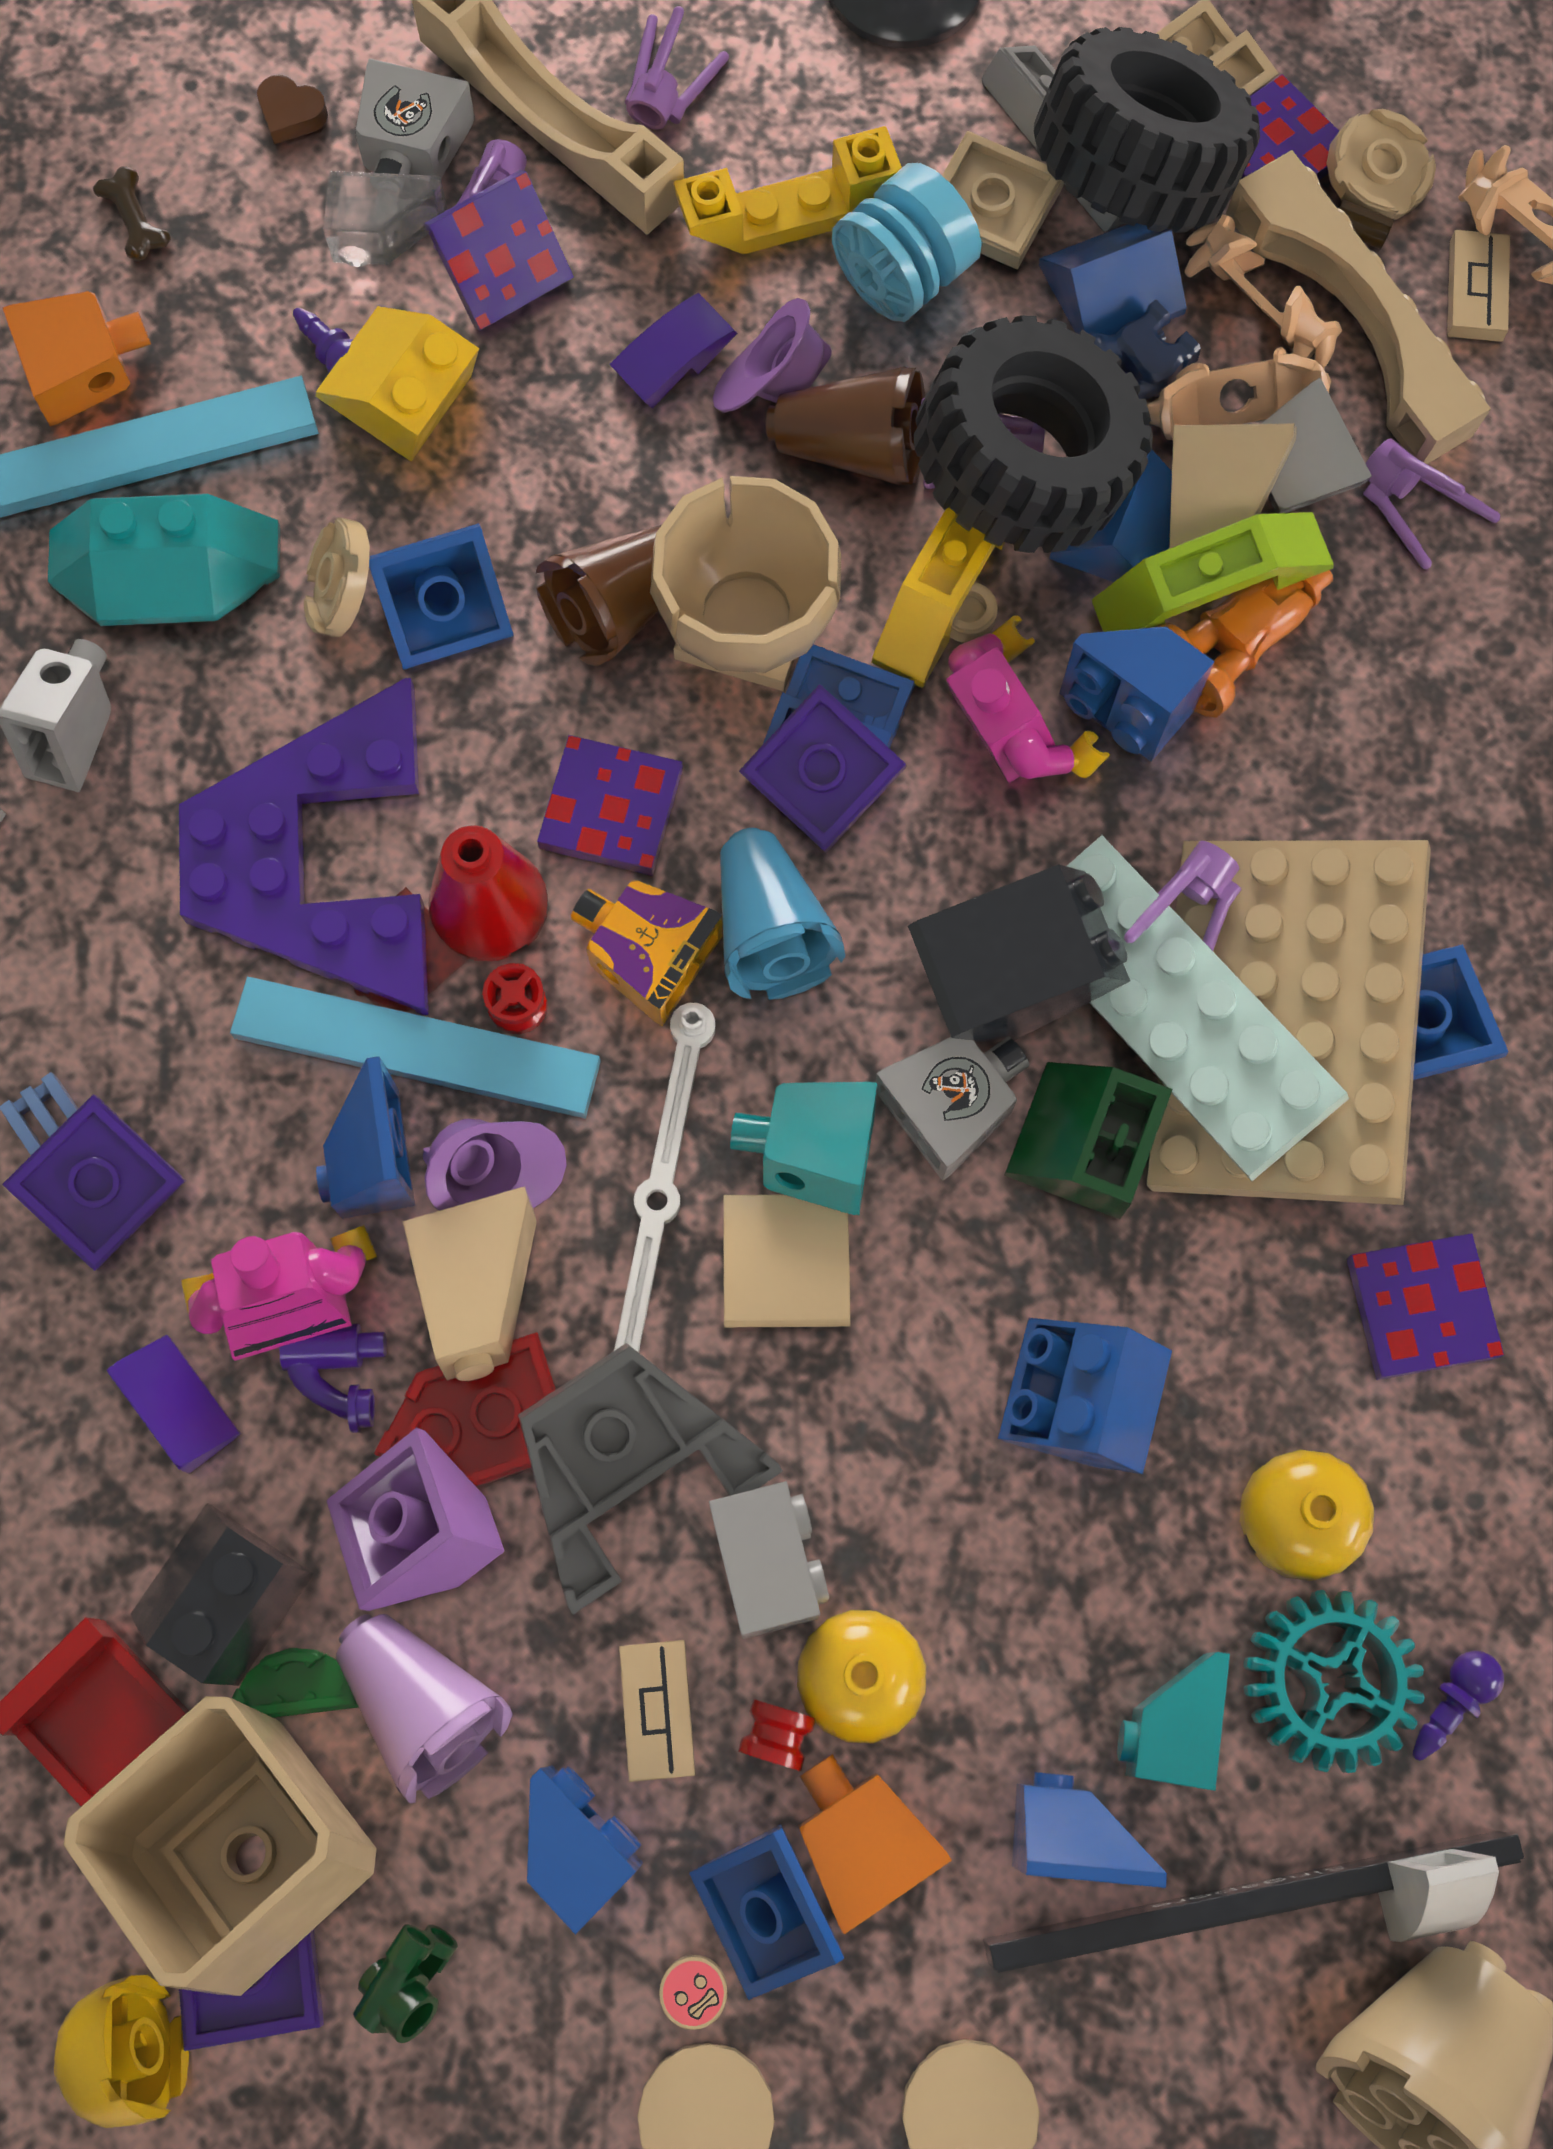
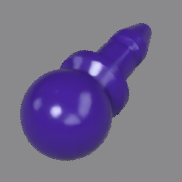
M295 308L293 310V317L299 330L305 336H308V339L316 346V358L326 365L327 371L330 373L338 360L348 352L353 339H350L343 329L335 328L331 330L324 322H321L316 314L302 308Z
M1468 1651L1461 1654L1453 1662L1450 1669V1682L1442 1683L1438 1688L1447 1699L1440 1702L1429 1717L1430 1722L1425 1723L1419 1730L1413 1749V1757L1416 1760H1424L1442 1748L1447 1741V1735H1451L1464 1719V1713H1468L1477 1719L1481 1714L1479 1705L1489 1703L1499 1696L1504 1686V1673L1500 1664L1493 1656L1482 1651Z

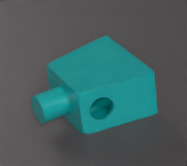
M782 1083L775 1090L771 1117L735 1113L730 1149L764 1154L763 1186L768 1190L844 1213L860 1215L875 1119L877 1083Z

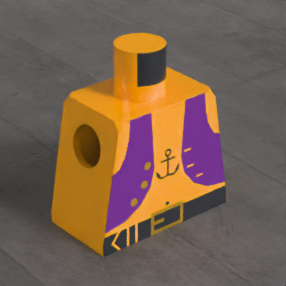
M631 881L615 904L591 889H587L577 901L571 914L572 921L594 933L586 948L589 963L593 969L662 1027L723 936L722 914L640 881Z

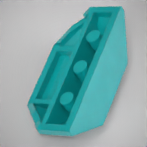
M210 494L93 498L49 530V585L100 626L217 621L249 599L264 584L269 585L280 577L279 521Z

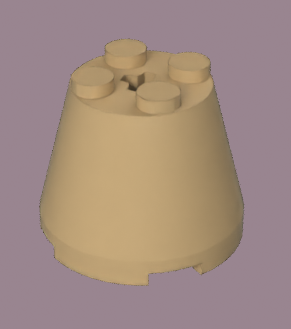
M1470 1941L1464 1951L1453 1947L1435 1948L1331 2040L1318 2060L1316 2072L1327 2079L1331 2077L1339 2089L1333 2103L1359 2131L1380 2149H1529L1553 2056V2002L1539 1992L1525 1989L1520 1983L1504 1972L1506 1964L1502 1958L1483 1944Z

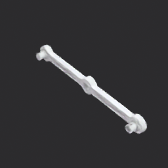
M686 1003L679 1006L674 1011L670 1020L671 1034L677 1046L650 1178L638 1186L634 1195V1206L638 1216L641 1218L614 1351L625 1343L638 1352L640 1350L665 1224L670 1223L677 1216L680 1210V1195L673 1182L700 1049L710 1043L715 1034V1019L712 1012L705 1005L699 1003ZM660 1192L667 1197V1204L663 1209L653 1210L648 1207L647 1199L652 1193Z

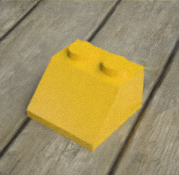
M377 306L351 342L348 352L338 360L319 386L315 397L409 461H412L471 378L479 348L430 314Z

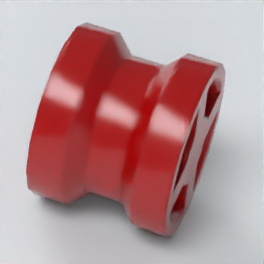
M520 963L504 964L490 972L485 980L482 992L484 1003L490 1019L498 1029L508 1034L521 1035L531 1032L542 1023L547 1013L548 1002L541 979L532 968ZM516 1005H520L521 1007L524 1008V1009H521V1008H516V1009L510 1008L509 1011L506 1010L509 1006H516Z
M753 1699L749 1711L754 1720L750 1734L741 1739L738 1752L802 1771L805 1757L801 1751L804 1736L813 1732L816 1722L815 1718Z

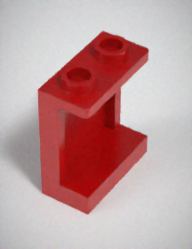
M85 1617L0 1701V1734L2 1736L15 1735L82 1807L188 1713L189 1710L104 1620Z

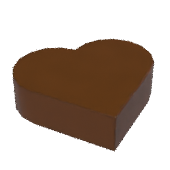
M283 75L270 76L264 79L258 87L257 97L274 144L315 132L326 123L328 112L325 99L320 90L308 85L297 86L294 80Z

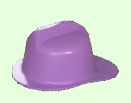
M796 298L783 305L769 320L758 337L726 369L716 385L713 395L714 407L722 412L736 410L749 403L756 396L776 403L781 394L806 389L813 384L830 359L832 350L809 324L810 308L806 300Z
M462 1119L449 1124L439 1132L430 1147L423 1148V1160L427 1165L424 1177L426 1195L433 1206L439 1211L524 1186L534 1208L550 1198L562 1182L567 1166L565 1148L557 1135L539 1123L525 1121L489 1123L481 1119Z

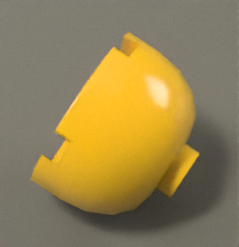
M1296 1450L1276 1456L1252 1474L1241 1496L1240 1524L1244 1535L1247 1534L1249 1543L1257 1552L1255 1555L1262 1564L1286 1578L1313 1581L1341 1573L1362 1555L1373 1533L1374 1506L1366 1483L1349 1464L1329 1453Z
M849 1610L826 1619L808 1637L798 1660L797 1689L806 1713L810 1717L815 1718V1723L824 1732L848 1743H876L898 1734L916 1716L926 1693V1663L917 1640L899 1621L878 1611Z
M131 1975L95 1989L77 2002L65 2017L58 2031L54 2055V2074L61 2094L77 2116L103 2128L140 2125L165 2117L171 2111L166 2109L169 2100L181 2096L186 2086L189 2051H184L181 2015L174 2017L171 2023H169L167 2010L160 2000L171 1997V1995L164 1986H160L150 1976Z

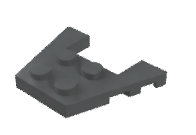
M627 1343L518 1415L564 1598L573 1615L622 1582L619 1574L588 1529L587 1525L697 1450H700L729 1496L758 1489L783 1472L780 1465L771 1456Z

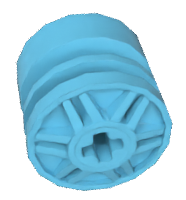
M907 163L874 193V198L864 199L852 212L847 213L832 228L833 249L847 280L866 303L877 313L892 321H907L923 305L927 304L938 294L939 286H948L980 258L982 242L978 225L967 203L949 181L936 170L922 163Z

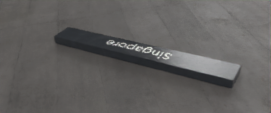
M1495 1831L985 1938L983 1941L988 1964L1000 1973L1393 1890L1394 1887L1387 1863L1391 1861L1449 1849L1493 1856L1496 1858L1498 1867L1521 1863L1520 1859L1525 1858L1518 1834Z

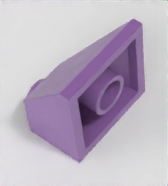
M415 1428L326 1500L358 1607L365 1611L457 1588L504 1552L486 1497L429 1434L419 1428Z

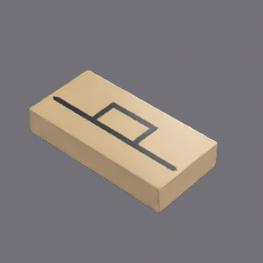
M1454 231L1450 240L1447 337L1500 342L1504 340L1508 332L1509 234L1490 233L1486 236L1476 231Z
M685 1640L619 1646L629 1782L695 1776Z

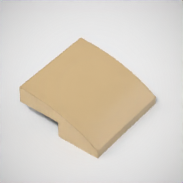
M1200 0L1156 33L1159 34L1160 39L1171 43L1175 40L1186 45V49L1196 55L1203 54L1214 61L1213 65L1220 71L1226 70L1236 79L1235 85L1238 88H1244L1249 96L1263 88L1279 74L1248 30H1245L1236 37L1210 0Z
M784 1194L724 1195V1328L850 1326L848 1213Z

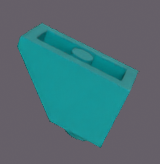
M1210 1652L1203 1654L1133 1708L1132 1721H1122L1118 1736L1117 1759L1118 1761L1127 1762L1125 1776L1216 1791L1230 1659L1229 1653Z

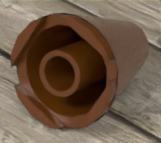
M900 367L781 394L778 397L776 406H769L767 411L766 433L768 440L775 441L777 450L780 453L897 485H913L919 476L920 468L918 463L922 458L917 456L914 448V433L917 429L915 420L921 406V401L925 398L922 374L920 371H915L916 368Z
M662 525L555 554L537 566L536 574L544 572L545 582L537 586L536 589L545 616L565 646L575 641L586 652L578 657L584 663L598 667L606 661L613 659L659 612L650 593L653 546L656 532Z

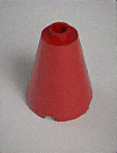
M470 825L455 830L444 841L429 893L428 907L433 927L453 952L474 961H500L511 957L510 953L515 952L527 944L529 946L538 937L547 919L548 894L540 872L530 860L491 830L482 826Z

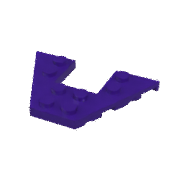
M411 678L402 679L179 804L180 915L189 925L210 933H221L230 937L233 942L254 950L256 948L285 958L292 965L328 979H339L353 985L356 990L366 994L372 992L413 1008L420 1015H429L424 902L420 894L305 904L302 804L419 794L415 688Z

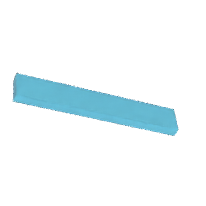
M302 375L0 454V518L319 434Z
M248 976L230 1031L234 1039L361 1068L366 1058L380 1056L391 1075L585 1119L601 1063L598 1055Z

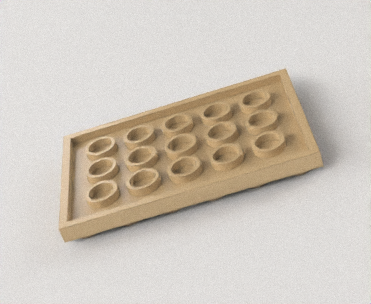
M1183 841L1181 866L1199 841ZM1207 841L1228 853L1238 863L1240 868L1232 881L1241 887V891L1228 909L1213 952L1347 1092L1349 1099L1256 1179L1251 1181L1171 1093L1150 1151L1147 1186L1151 1191L1404 1205L1431 852L1429 841ZM1181 892L1177 896L1176 913L1203 940L1217 900L1211 898L1207 905H1201ZM1158 1079V1084L1165 1086V1085Z

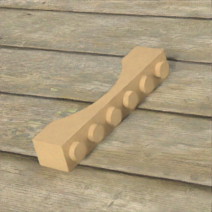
M412 0L420 41L645 234L648 235L680 206L673 181L684 179L683 158L644 125L628 124L611 118L590 106L569 90L527 48L492 0Z
M1291 150L1240 179L1232 195L1226 215L1234 219L1235 227L1241 234L1257 243V246L1253 248L1256 254L1283 263L1311 277L1334 294L1355 316L1373 344L1382 368L1387 395L1386 426L1400 445L1418 460L1428 464L1473 437L1491 410L1485 401L1481 388L1474 381L1469 380L1453 360L1447 344L1441 338L1436 337L1420 317L1414 301L1408 295L1403 294L1386 273L1381 258L1375 252L1370 251L1353 230L1348 215L1343 210L1337 208L1320 187V182L1315 172L1311 168L1304 166L1294 151Z

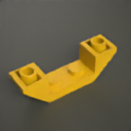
M886 126L833 139L832 168L739 193L735 192L727 168L673 182L690 235L741 254H747L832 231L836 223L847 213L852 212L864 199L874 198V193L878 188L897 173L902 166Z
M950 507L943 512L903 581L871 663L893 674L914 681L915 685L921 688L924 687L949 643L953 619L994 547L1002 550L1006 543L1003 542L1001 546H996L984 541L985 534L972 527L970 531H967L956 522L958 515Z

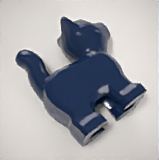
M1154 300L1148 305L1145 314L1141 318L1125 324L1116 334L1089 333L1096 338L1094 344L1105 352L1110 348L1121 359L1120 368L1125 374L1132 372L1140 386L1138 398L1146 399V402L1158 398L1162 389L1174 382L1176 375L1182 369L1192 363H1196L1201 351L1200 344L1187 331L1179 336L1174 344L1165 342L1166 336L1162 328L1170 323L1171 318L1169 312L1158 300Z

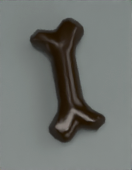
M122 166L117 169L112 178L98 180L93 186V191L96 196L109 199L116 204L129 232V238L124 248L126 255L132 260L143 261L147 258L150 250L166 247L171 241V236L168 231L155 228L148 223L135 195V189L139 181L137 171L131 167Z

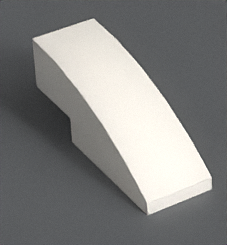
M1449 1849L1387 1862L1394 1889L1379 1892L1378 1894L1390 1941L1404 1942L1462 1930L1477 1924L1487 1912L1495 1892L1499 1874L1496 1858L1473 1852Z

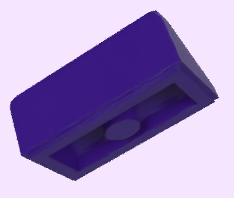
M168 1335L122 1358L106 1369L172 1462L183 1472L190 1474L241 1435L240 1431Z

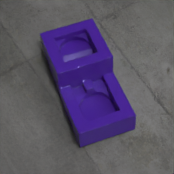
M697 293L674 307L648 327L610 363V366L653 409L691 368L699 375L738 333Z

